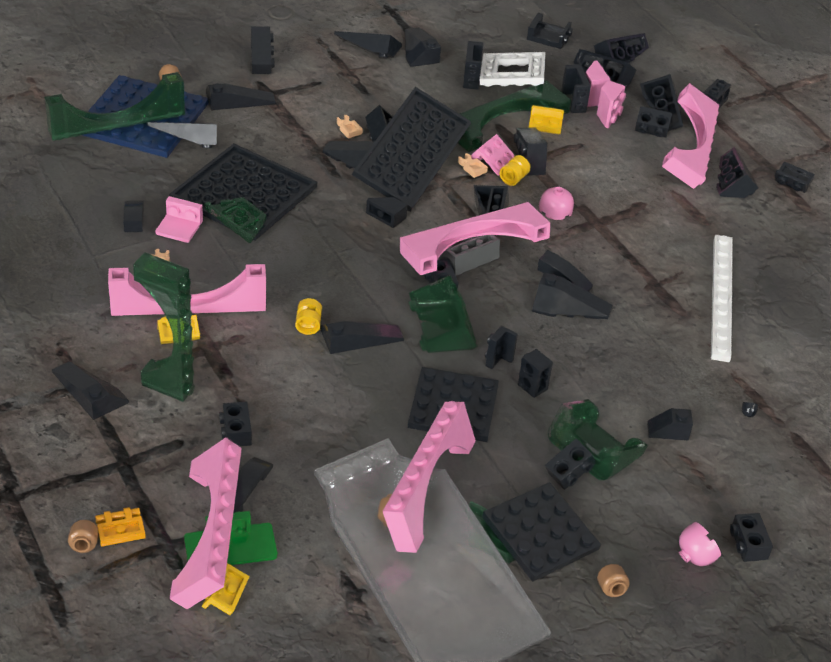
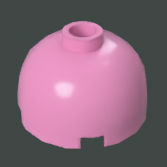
M562 187L547 189L542 194L539 202L540 212L542 213L543 211L546 213L545 216L554 220H563L568 215L570 217L574 208L572 194Z
M697 522L690 524L682 531L679 538V546L681 548L679 554L685 562L691 561L697 566L710 565L721 556V552L714 539L710 541L707 537V530Z

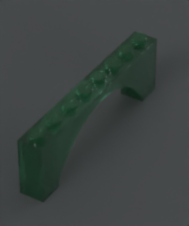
M179 72L162 75L160 83L145 99L130 108L114 113H91L81 110L64 100L62 94L44 97L48 132L53 141L185 115L184 81Z
M546 80L544 84L530 86L459 113L470 120L471 124L458 144L468 152L480 148L483 140L481 130L490 120L511 112H531L533 105L564 110V114L569 113L571 99Z
M144 252L133 264L134 281L139 282L151 294L164 312L173 335V350L169 357L160 360L151 359L141 370V384L184 402L188 396L192 395L195 389L193 384V327L191 326L192 311L190 305L192 297L190 295L191 279L189 278V269Z

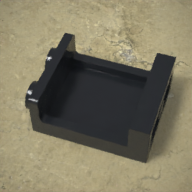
M537 13L528 27L527 40L561 49L564 44H567L568 38L572 35V22H568L565 28L542 22L543 14Z
M468 41L463 88L479 89L483 42Z
M581 64L565 65L561 88L562 95L572 94L571 113H586L591 85Z

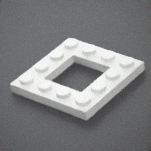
M545 52L483 53L480 85L489 87L492 85L508 86L515 84L523 86L525 84H532L537 86L544 84ZM529 64L528 72H498V65L507 67L510 65L525 66Z

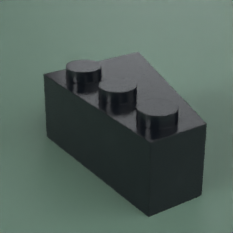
M251 26L252 74H271V68L275 67L274 58H271V55H274V46H271V43L274 42L273 33H270L269 26Z
M536 127L516 128L514 143H516L519 155L525 157L530 163V171L526 176L546 175L547 141Z
M473 185L475 204L479 215L508 208V186Z

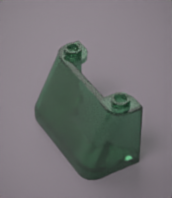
M450 275L409 293L411 301H409L410 308L413 312H417L423 331L421 340H419L423 351L427 350L428 353L471 350L478 347L466 305Z
M589 399L561 404L549 427L548 438L561 451L573 440L577 439L593 454L596 464L589 473L598 480L604 481L612 478L640 458L648 447L639 438H631L623 445L598 426L596 422L600 415L599 409ZM583 457L577 458L576 461L582 460Z

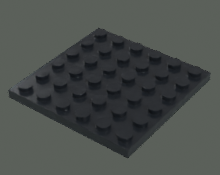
M233 143L172 191L169 196L202 204L203 216L256 241L317 188V181Z

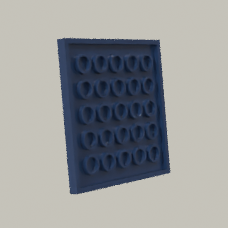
M119 75L74 127V133L168 158L182 138L149 127L147 122L194 123L209 104V98Z

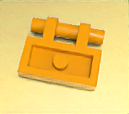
M130 507L123 508V511L112 513L105 511L103 514L95 516L101 547L146 538L139 508L130 509Z

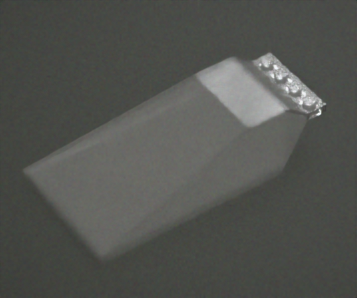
M389 438L315 469L314 475L325 492L331 524L415 662H502L551 635V631L445 469L440 470L434 467L430 476L424 505V539L417 553L396 551L389 528L384 526V523L377 516L380 500L388 494H393L412 460L399 455Z

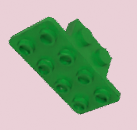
M250 511L233 513L227 563L238 565L277 559L278 553L272 524L261 523L251 525ZM205 516L206 524L209 516ZM204 531L191 532L184 535L187 561H189Z

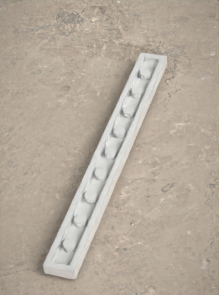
M715 235L713 245L711 359L730 362L732 336V237Z

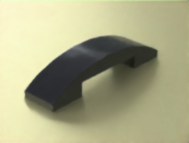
M254 457L239 470L233 513L243 511V504L259 481L265 480L273 468L272 463Z

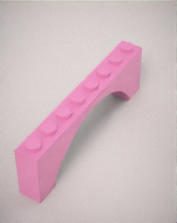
M689 83L679 93L677 102L683 107L693 124L697 137V147L694 150H682L674 147L664 157L662 167L694 189L706 179L705 174L708 169L709 154L712 150L711 144L714 140L713 134L715 133L716 119L719 114V104Z
M529 202L400 237V253L419 275L437 271V260L440 255L459 241L483 235H508L537 242L550 237V222Z
M265 264L246 265V269L228 284L209 292L192 295H178L159 291L135 278L128 268H109L108 284L111 316L266 311Z
M449 401L443 404L383 510L396 551L417 553L424 539L423 516L425 497L430 476L439 457L447 449L453 454H469L476 441L464 402Z
M224 438L191 461L189 477L204 487L209 486L211 507L206 527L195 551L177 578L172 581L170 600L186 609L224 587L242 450L241 447L227 438Z

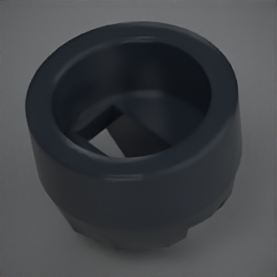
M742 403V413L745 416L754 417L757 414L758 404Z

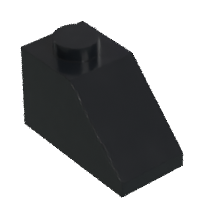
M394 197L368 198L366 213L395 228L406 219L408 205Z
M671 408L647 421L649 438L688 441L693 427L690 409Z

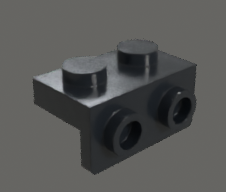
M783 162L780 169L775 172V181L805 193L815 174Z
M500 326L494 334H490L487 340V344H489L488 350L485 354L486 367L493 369L501 359L509 363L514 361L518 337L516 332Z

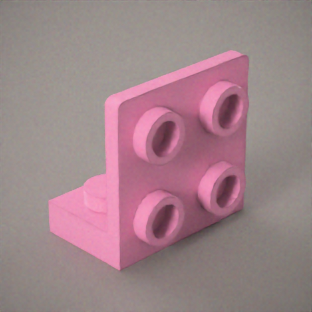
M496 134L471 155V159L477 158L480 161L484 159L499 176L500 169L515 155Z
M169 196L166 200L167 215L156 229V235L189 243L203 222L202 204Z

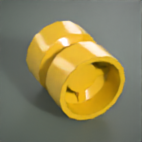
M516 155L500 169V178L505 184L514 186L529 173L530 163L525 157Z
M310 298L299 302L295 327L300 333L311 335L319 331L322 315V305L320 302Z

